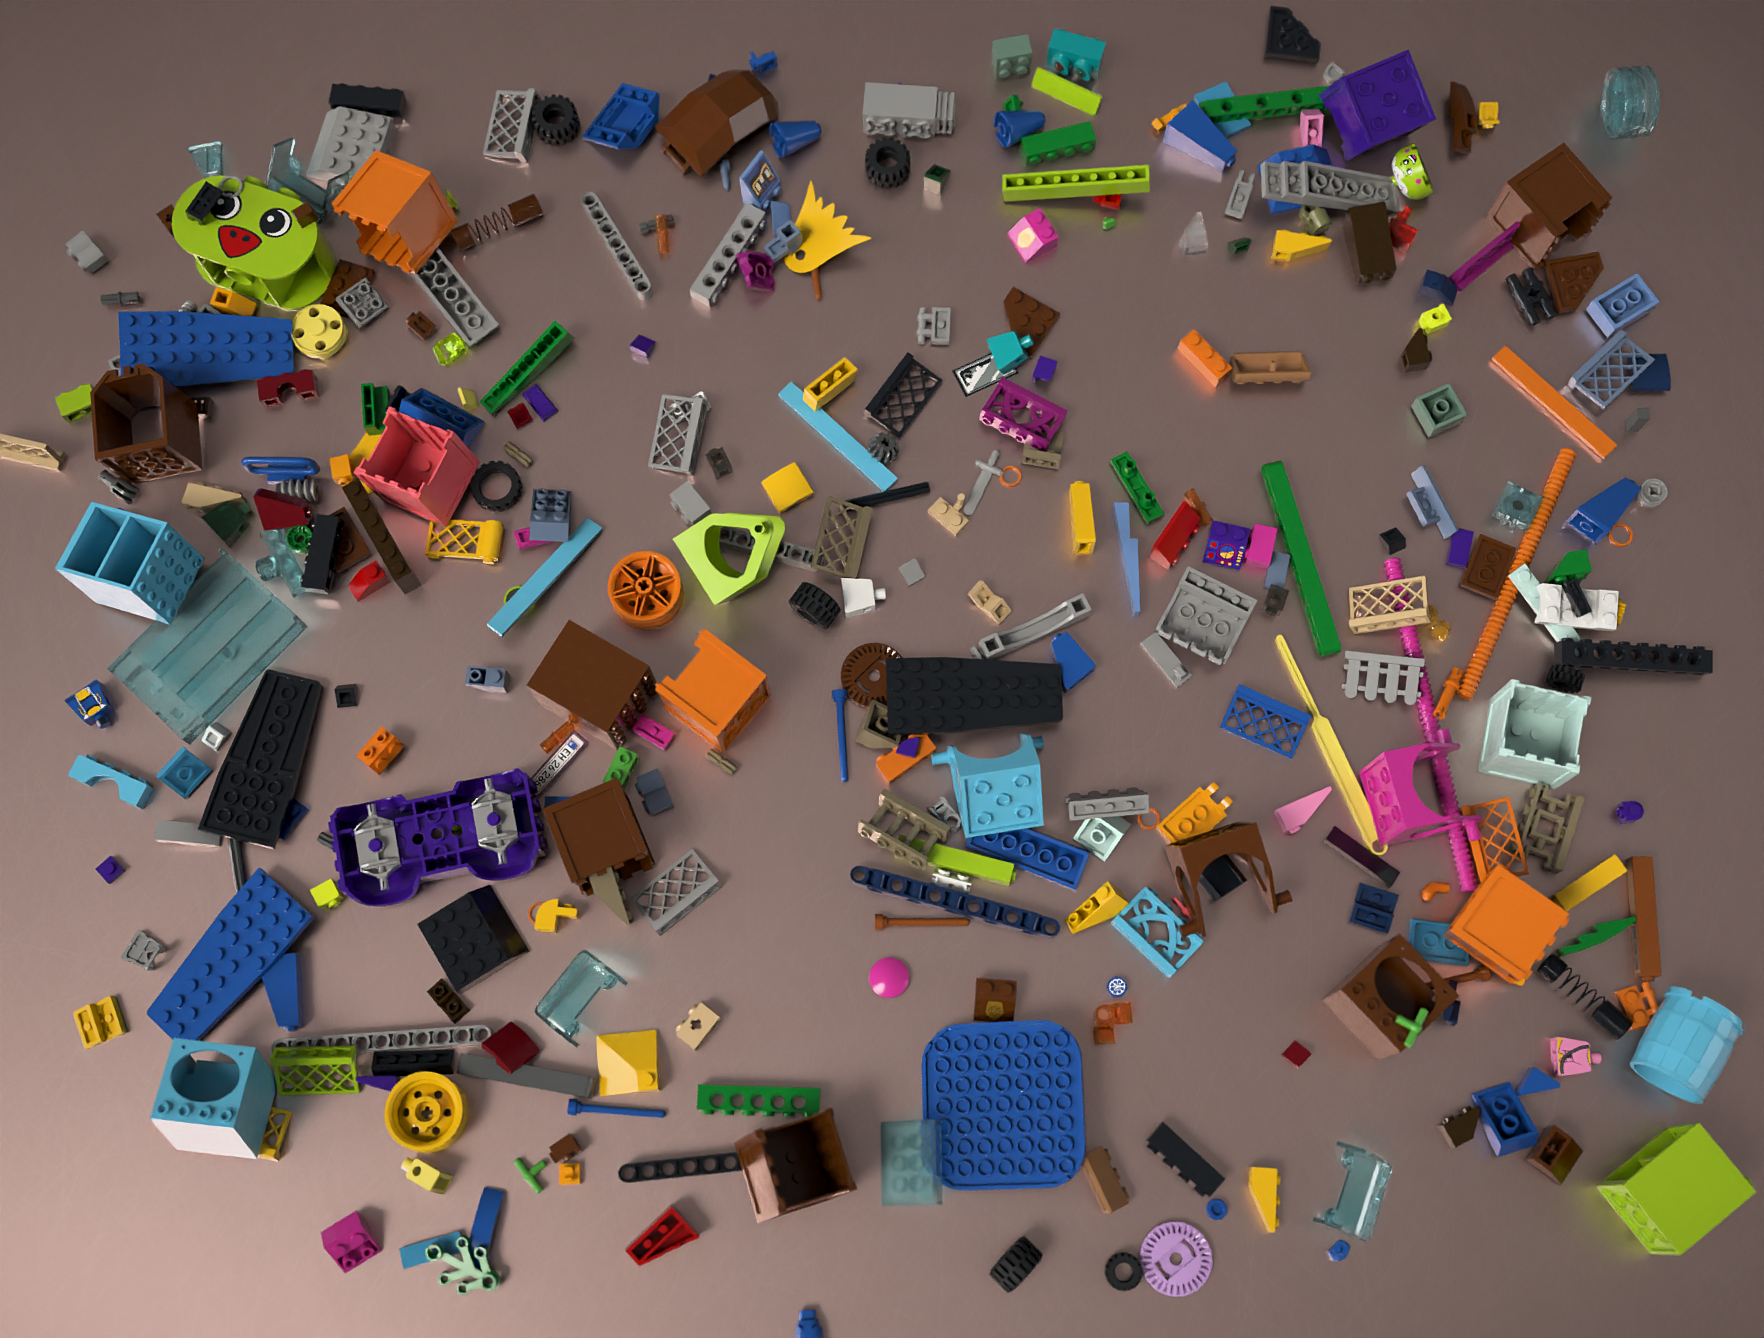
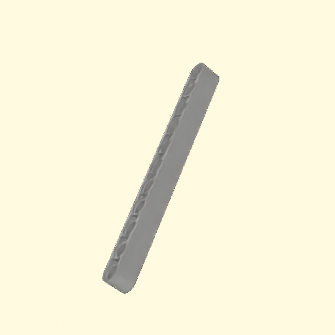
M485 1025L283 1038L277 1039L272 1043L271 1052L273 1053L274 1048L280 1047L284 1043L286 1047H299L303 1042L306 1043L307 1047H318L322 1041H326L327 1046H339V1043L344 1039L347 1041V1046H356V1054L482 1045V1042L485 1041L479 1037L482 1030L488 1031L487 1038L493 1035L494 1031ZM463 1031H467L468 1038L461 1042L459 1039L460 1034ZM446 1032L448 1039L446 1042L441 1043L439 1037L442 1033ZM426 1034L428 1037L427 1042L420 1044V1036ZM403 1035H406L407 1043L401 1046L399 1040ZM386 1036L387 1044L381 1047L379 1041L382 1037ZM366 1038L367 1045L361 1049L359 1042L361 1039Z

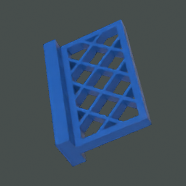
M1239 684L1220 728L1292 759L1311 715ZM1237 697L1245 700L1248 708L1237 712L1235 707ZM1261 707L1266 716L1255 720L1251 709ZM1249 710L1253 721L1242 725L1239 714ZM1277 714L1281 716L1284 724L1273 728L1269 717ZM1236 715L1240 726L1235 728L1225 725L1228 718ZM1267 718L1271 729L1260 733L1257 721ZM1294 722L1301 725L1299 733L1291 736L1287 725ZM1254 723L1258 734L1249 736L1246 734L1244 726ZM1285 726L1289 737L1278 740L1275 729ZM1272 731L1276 742L1267 744L1264 742L1262 734ZM1290 739L1293 746L1290 753L1283 751L1279 742Z

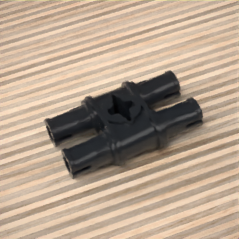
M1532 267L1522 271V275L1528 284L1526 287L1521 285L1516 273L1506 277L1505 280L1512 291L1511 297L1515 299L1519 312L1524 313L1531 327L1541 321L1534 307L1538 306L1541 308L1546 320H1550L1557 315L1550 302L1551 296L1545 290L1543 281L1538 280Z

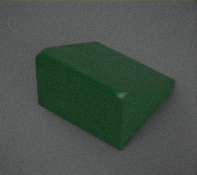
M1244 237L1228 242L1231 254L1248 250L1252 241L1251 238Z

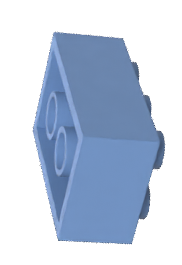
M1636 273L1593 299L1586 308V311L1606 337L1609 338L1652 312L1660 301L1639 274Z

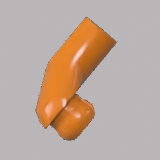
M1430 882L1422 890L1423 900H1433V896L1437 892L1448 893L1449 883Z

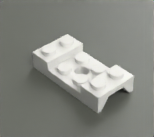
M1545 583L1537 585V590L1540 594V607L1535 618V624L1601 631L1616 630L1619 591L1582 589L1592 612L1577 618L1571 610V604L1562 585Z

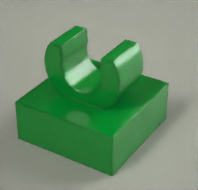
M1012 94L1003 103L1004 111L1021 110L1023 102L1019 101L1018 95Z

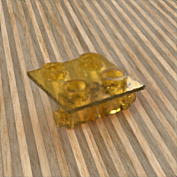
M1430 604L1429 614L1431 618L1433 617L1431 623L1434 621L1437 623L1428 631L1430 632L1439 625L1431 634L1436 641L1439 640L1441 643L1446 639L1445 634L1452 635L1450 632L1452 628L1444 619L1440 620L1437 617L1440 613Z

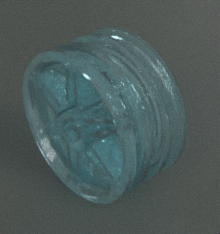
M1648 65L1632 66L1631 68H1611L1604 79L1601 93V116L1606 134L1611 139L1650 135L1655 127L1659 111V88L1655 72Z

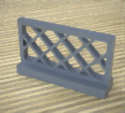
M1622 329L1571 376L1568 383L1569 387L1580 390L1603 410L1655 361L1653 357L1626 337L1627 333ZM1626 344L1631 348V353H1621V347ZM1632 357L1633 365H1623L1622 358ZM1636 357H1642L1647 362L1644 365H1636ZM1618 358L1619 365H1609V359ZM1609 369H1619L1620 377H1610ZM1623 369H1633L1634 375L1624 377ZM1606 370L1607 377H1597L1596 371ZM1586 381H1593L1594 389H1587L1582 384ZM1597 381H1607L1608 389H1598ZM1611 381H1621V387L1611 388ZM1598 393H1608L1609 399L1603 402L1598 398Z

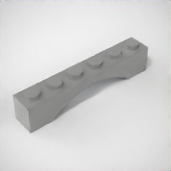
M1082 593L1029 622L1008 630L996 632L979 640L978 647L984 654L985 660H994L1089 617L1092 609Z

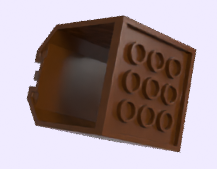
M143 363L134 365V368L131 366L123 367V376L118 377V370L116 369L109 370L103 375L90 392L94 453L97 462L131 484L203 470L197 403ZM161 405L164 438L133 445L131 419L140 408Z

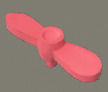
M1173 897L1172 901L1181 910L1180 913L1184 917L1188 916L1191 919L1187 908L1176 897Z

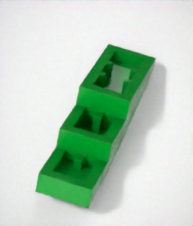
M1636 917L1595 924L1591 926L1592 933L1573 938L1575 945L1556 949L1557 955L1561 957L1577 953L1600 944L1622 932L1636 921Z

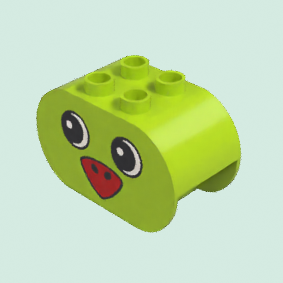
M219 175L202 179L191 185L181 195L173 211V234L178 244L195 257L197 269L206 281L215 286L285 310L303 309L314 304L324 296L336 268V257L317 221L302 229L292 214V210L304 204L300 201L298 194L283 187L279 188L278 192L266 189V184L252 176H246L244 181H242L243 190L240 195L234 198L222 196L221 199H218L204 219L202 226L195 219L193 221L188 219L185 211L206 181L219 188L221 180L227 176ZM229 179L224 182L222 190L229 195L235 194L240 188V183L236 179Z

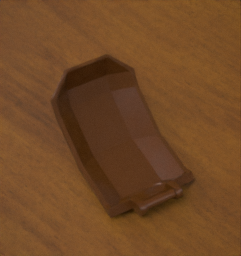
M749 70L722 72L690 92L655 127L666 139L660 150L671 158L680 168V172L683 175H687L693 168L701 177L706 176L709 169L734 144L766 123L778 119V102L772 93ZM673 147L685 158V163L672 150Z

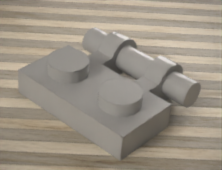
M932 307V314H927L926 308L919 309V314L917 315L919 329L916 333L918 344H925V338L931 337V344L949 345L951 308ZM927 322H932L931 329H926Z

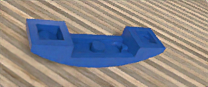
M486 1187L483 1189L471 1230L470 1244L468 1245L474 1265L482 1270L480 1262L475 1257L474 1250L479 1245H485L488 1248L486 1256L489 1260V1249L505 1193V1191ZM478 1249L479 1254L484 1255V1251Z

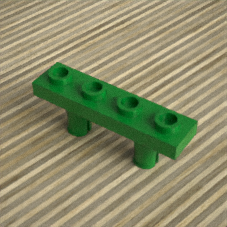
M1126 451L1111 459V465L1147 525L1163 517L1164 512L1155 499V493L1149 489L1136 467V461L1131 459L1129 453Z

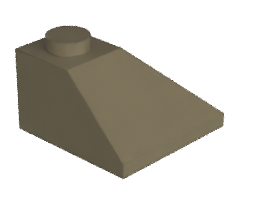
M872 700L859 725L855 741L872 749L898 747L901 735H888L887 706Z

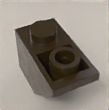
M1418 328L1401 354L1405 373L1427 369L1432 361V353L1427 348V335L1423 333L1422 328Z
M1469 1105L1460 1110V1115L1456 1117L1450 1115L1442 1120L1443 1124L1438 1127L1450 1149L1456 1148L1474 1138L1480 1114L1479 1107L1471 1108Z

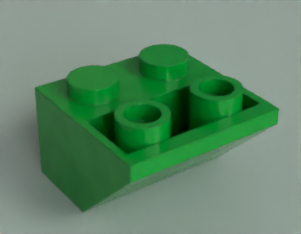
M1587 549L1568 552L1554 566L1543 583L1562 585L1577 579L1580 584L1592 572Z

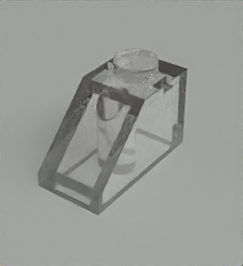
M1197 212L1183 231L1181 239H1179L1180 250H1183L1184 256L1206 253L1208 241L1201 212Z

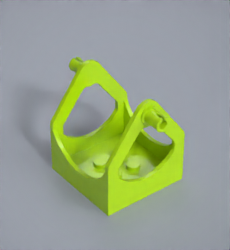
M729 512L725 514L713 513L673 538L713 604L718 605L731 601L769 575L786 530V525L783 519L778 516ZM724 526L747 528L755 538V544L744 574L733 569L721 553L719 536L721 528Z

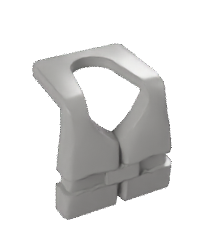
M138 930L131 940V945L127 946L121 958L128 962H133V964L145 970L152 971L154 968L153 960L158 954L164 952L165 947ZM154 951L151 958L148 960V953Z

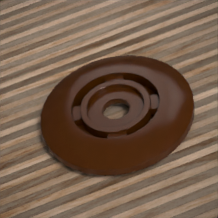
M868 643L855 648L849 653L842 665L841 683L843 689L847 690V696L853 702L865 708L869 707L872 700L887 706L886 665L879 662V659L886 662V658H902L895 649L881 643ZM873 670L880 673V678L877 681H871L868 677L869 673ZM856 680H860L861 685L870 692L867 693L863 691L858 686Z

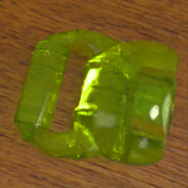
M451 333L445 339L436 342L432 351L440 365H448L456 358L462 357L466 352V348L460 337L456 333ZM443 345V348H445L447 355L449 356L447 360L445 359L439 348V346Z

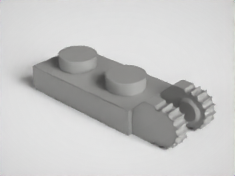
M1245 170L1240 171L1238 179L1235 181L1224 213L1239 219L1243 217L1255 174L1251 173L1248 183L1241 181Z

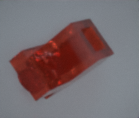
M1408 206L1405 207L1403 212L1399 210L1396 218L1391 217L1389 221L1392 245L1405 253L1418 231L1405 224L1412 211V208Z

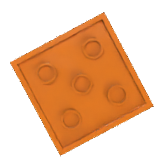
M377 150L374 151L331 203L334 208L333 211L340 216L347 212L349 214L348 217L352 219L361 233L356 240L361 254L366 256L368 254L373 255L380 262L385 260L388 265L392 267L399 266L406 273L416 274L458 222L432 172Z
M704 629L703 632H698L699 637L693 643L701 649L675 681L666 676L660 684H655V691L659 693L664 704L663 708L724 754L771 696V691L766 674L708 630Z
M1498 864L1487 873L1445 931L1443 937L1512 984L1513 982L1518 983L1523 978L1525 980L1529 978L1532 973L1530 968L1536 960L1541 961L1546 954L1543 949L1546 945L1551 947L1556 940V937L1553 935L1560 926L1564 928L1570 919L1567 918L1569 915L1567 911Z

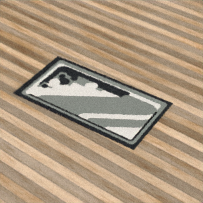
M992 353L952 370L965 397L998 383L1001 377L1007 379L1018 374L1016 367L1007 374H1002L997 368Z

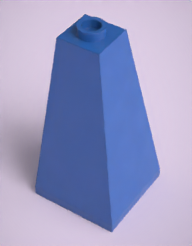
M1193 100L1167 123L1163 139L1164 143L1221 171L1227 166L1230 168L1236 162L1237 150Z
M1625 477L1579 506L1565 522L1597 544L1609 533L1641 488L1637 486L1635 481Z

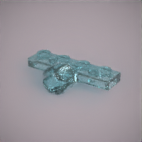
M280 529L260 532V537L269 552V556L255 562L257 573L262 575L259 577L263 581L282 577L293 598L307 593L301 587L300 582L301 576L304 573Z

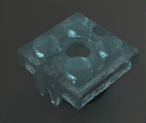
M1508 481L1491 516L1500 519L1501 525L1508 524L1510 529L1519 528L1527 532L1543 497Z

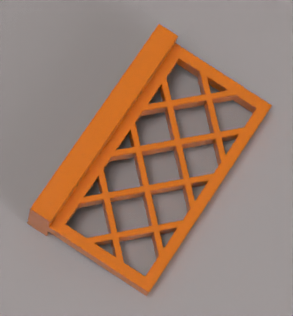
M1510 797L1462 806L1463 816L1476 815L1475 809L1485 808L1490 811L1486 819L1480 821L1482 823L1479 828L1480 835L1485 825L1495 830L1489 840L1481 835L1482 839L1470 842L1480 883L1495 863L1516 877L1529 875ZM1507 802L1508 811L1505 816L1494 811L1498 804ZM1492 813L1502 818L1497 828L1486 823ZM1504 821L1513 825V830L1509 836L1499 830ZM1497 832L1507 837L1502 847L1491 842ZM1514 833H1515L1516 840L1512 838V835H1513ZM1509 840L1518 845L1514 855L1504 850ZM1490 844L1500 850L1494 859L1486 855V849ZM1502 851L1512 857L1507 867L1496 861ZM1519 852H1520L1521 859H1519L1518 857H1516ZM1488 859L1492 861L1490 866L1488 863ZM1514 859L1523 864L1524 871L1515 873L1509 869Z

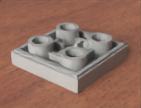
M366 278L336 297V301L359 329L389 308Z

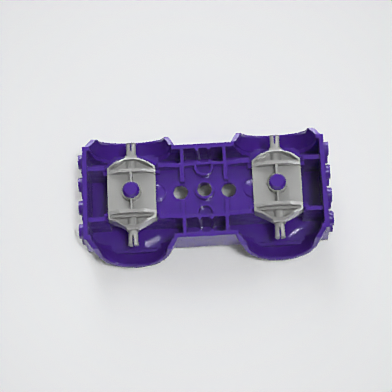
M519 768L499 774L458 781L453 791L412 800H406L402 794L376 801L338 807L333 815H330L331 822H328L330 833H333L334 838L331 845L337 857L334 864L336 871L340 875V879H338L339 890L359 904L382 907L409 900L416 894L421 883L466 873H472L480 879L491 881L507 880L526 874L534 867L538 857L546 856L545 850H548L547 839L542 834V831H545L543 819H540L538 813L541 812V805L535 796V793H538L536 782L527 773H523ZM455 825H461L463 828V832L459 836L452 834V828ZM436 829L442 830V836L439 839H433L432 833ZM415 834H422L424 837V841L419 845L413 843Z

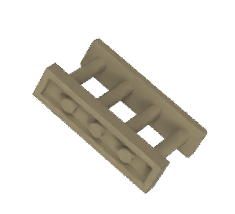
M883 789L878 803L881 807L869 822L863 819L860 820L858 832L863 837L876 842L880 847L892 851L897 857L909 861L914 867L925 870L929 859L926 856L937 840L946 842L949 838L951 827L888 790ZM887 811H891L898 816L886 832L875 827ZM906 820L914 826L901 842L892 836L901 823ZM924 830L931 834V836L918 852L909 847L919 831Z

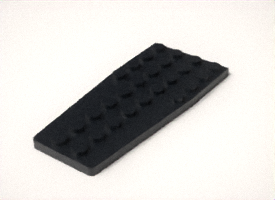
M951 657L886 658L888 735L953 734L1060 723L1063 719L1061 667L1058 664Z
M270 669L265 671L219 770L198 827L199 831L275 850L295 793L322 690V685L319 681Z

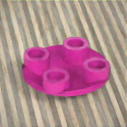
M883 958L877 961L871 968L869 975L870 985L882 997H896L903 993L908 986V970L898 959Z

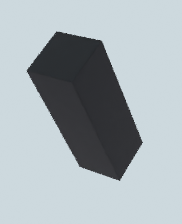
M1577 579L1562 584V588L1577 618L1592 612Z

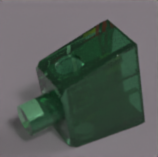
M227 501L201 518L231 547L248 528L249 523L243 516L251 508L244 501L236 508Z

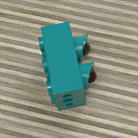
M1054 28L1048 46L1046 66L1055 68L1063 75H1067L1070 72L1077 74L1086 81H1089L1090 78L1097 80L1103 62L1106 42Z

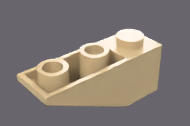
M188 482L181 503L188 510L209 513L247 504V500L241 492L236 490L228 492L218 486L211 488L201 482H196L195 484Z

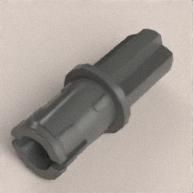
M118 292V294L101 295L100 301L104 306H123V304H139L140 297L138 292Z

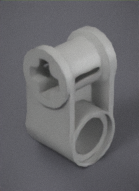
M941 796L939 797L940 800L933 806H928L927 810L931 816L945 824L950 819L956 820L958 824L955 827H951L950 834H955L961 828V818L946 798Z

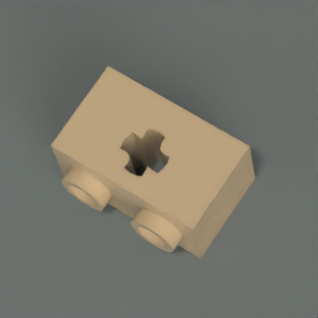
M702 1003L699 1005L695 1004L688 1013L690 1017L686 1022L684 1020L681 1021L676 1028L678 1032L675 1034L695 1051H697L721 1020L718 1015ZM699 1021H701L700 1025L702 1027L700 1029L696 1028L695 1030H693V1022L698 1023Z

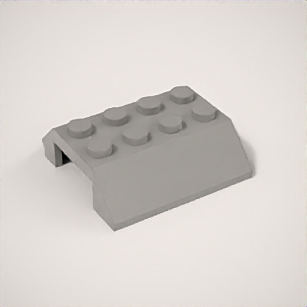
M1188 566L1155 630L1158 631V635L1168 640L1173 638L1174 643L1186 649L1188 646L1191 647L1190 651L1202 657H1205V655L1209 656L1208 660L1218 665L1221 663L1225 664L1257 600Z

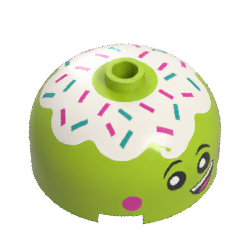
M1415 142L1401 148L1392 160L1394 175L1391 176L1394 186H1399L1401 192L1407 198L1413 200L1423 199L1434 194L1428 172Z

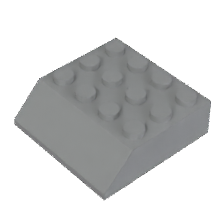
M340 106L328 111L306 176L347 185L375 150L388 155L396 130L392 118Z

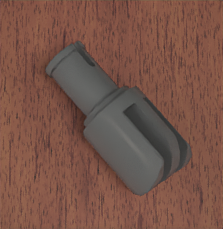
M103 470L100 473L102 476L99 475L98 479L110 487L111 493L127 504H132L133 499L131 498H135L139 488L122 477L116 478L107 470Z

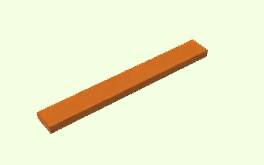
M1506 345L1491 359L1599 457L1604 459L1617 446L1615 442Z

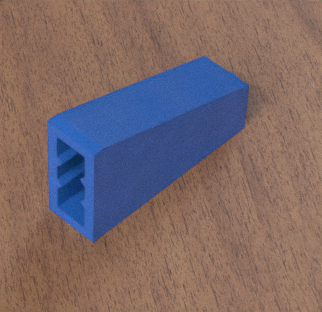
M298 953L283 954L277 963L262 977L278 1027L285 1029V1032L298 1031L297 1027H304L301 955Z

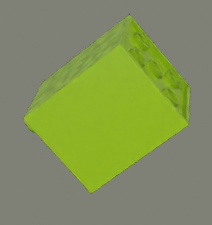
M1699 1122L1669 1126L1596 1186L1650 1254L1682 1255L1756 1193L1752 1187V1181L1740 1173Z

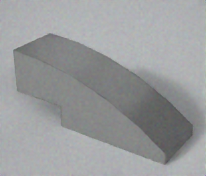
M157 820L154 840L158 842L220 847L221 836L199 831V824L164 820Z

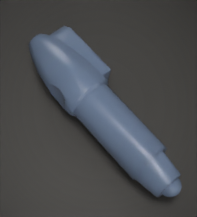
M722 159L720 169L725 190H729V160Z

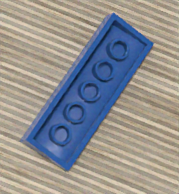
M1032 828L969 837L965 845L968 848L1001 861L1013 863L1016 867L1075 890L1090 854V851Z

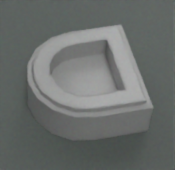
M1331 62L1324 71V79L1326 82L1334 84L1345 76L1346 71L1334 62Z

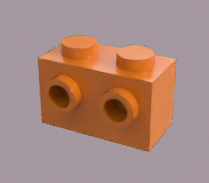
M381 726L358 752L356 757L380 775L405 745Z

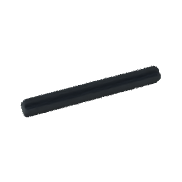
M923 482L845 501L861 507L873 506L929 493L930 486L928 482Z

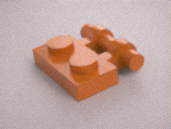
M1649 981L1641 983L1643 992L1640 993L1636 985L1615 992L1623 1014L1633 1021L1630 1030L1648 1025L1650 1022L1649 1016L1654 1015L1655 1011L1660 1007L1654 996L1656 994L1655 990L1651 988ZM1642 998H1647L1651 1009H1645Z

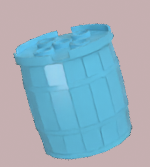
M1676 986L1668 987L1664 993V1001L1655 1011L1639 1040L1638 1047L1630 1061V1067L1638 1075L1659 1089L1682 1100L1701 1104L1713 1085L1716 1084L1733 1052L1738 1036L1743 1035L1745 1026L1742 1028L1743 1021L1729 1009L1705 996L1700 1000L1691 996L1693 992L1691 990Z

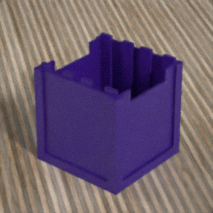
M1409 49L1346 75L1319 94L1326 110H1331L1344 144L1341 147L1345 154L1343 156L1346 162L1399 137L1409 136L1436 120Z

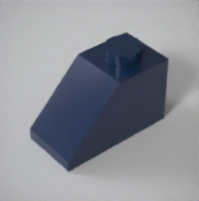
M1427 269L1421 280L1417 295L1453 306L1458 287L1446 275Z

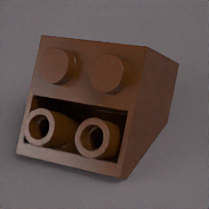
M1556 1125L1547 1126L1526 1160L1562 1185L1583 1153V1150L1571 1136Z

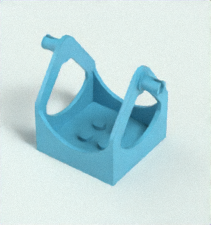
M1021 733V748L1014 753L999 758L980 759L970 757L959 752L954 745H947L945 752L931 753L933 766L943 763L950 765L957 808L965 838L1044 825L1040 762L1035 750L1037 748H1044L1042 736L1031 738L1030 734Z

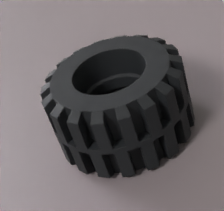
M552 94L549 98L545 96L543 101L540 99L538 101L539 105L535 104L534 111H532V120L536 133L542 141L545 140L547 144L552 142L553 145H557V143L564 145L565 141L570 142L571 137H576V132H579L580 121L576 107L573 102H570L569 98H563V95L556 97L555 94ZM554 116L565 117L560 123H547Z
M883 137L881 141L877 139L875 144L871 143L865 155V171L868 179H871L874 185L878 183V187L881 188L882 185L885 188H889V186L897 187L898 183L901 185L903 179L906 180L910 173V152L906 149V145L904 143L901 145L900 140L894 141L892 137H890V140ZM889 158L895 160L897 164L892 167H883L879 162Z
M802 582L789 599L790 606L800 617L811 625L824 630L829 628L841 611L837 602L829 594L807 582Z
M1023 1236L997 1261L990 1270L989 1275L1007 1293L1012 1292L1037 1266L1043 1254Z

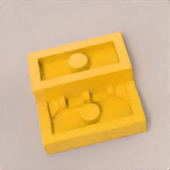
M796 462L785 466L761 482L780 513H784L796 503H802L815 493Z
M108 996L95 1004H88L73 1012L85 1049L98 1046L127 1033L115 996Z

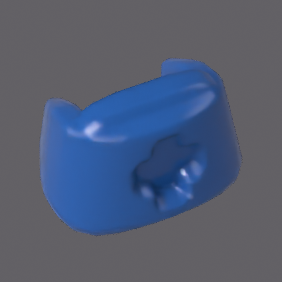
M1338 1240L1328 1253L1334 1261H1342L1348 1255L1350 1246L1346 1241Z

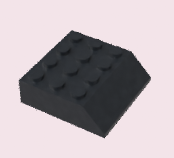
M491 885L468 892L417 924L455 991L459 994L466 992L530 952Z

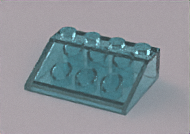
M940 1120L881 1122L882 1206L942 1205Z

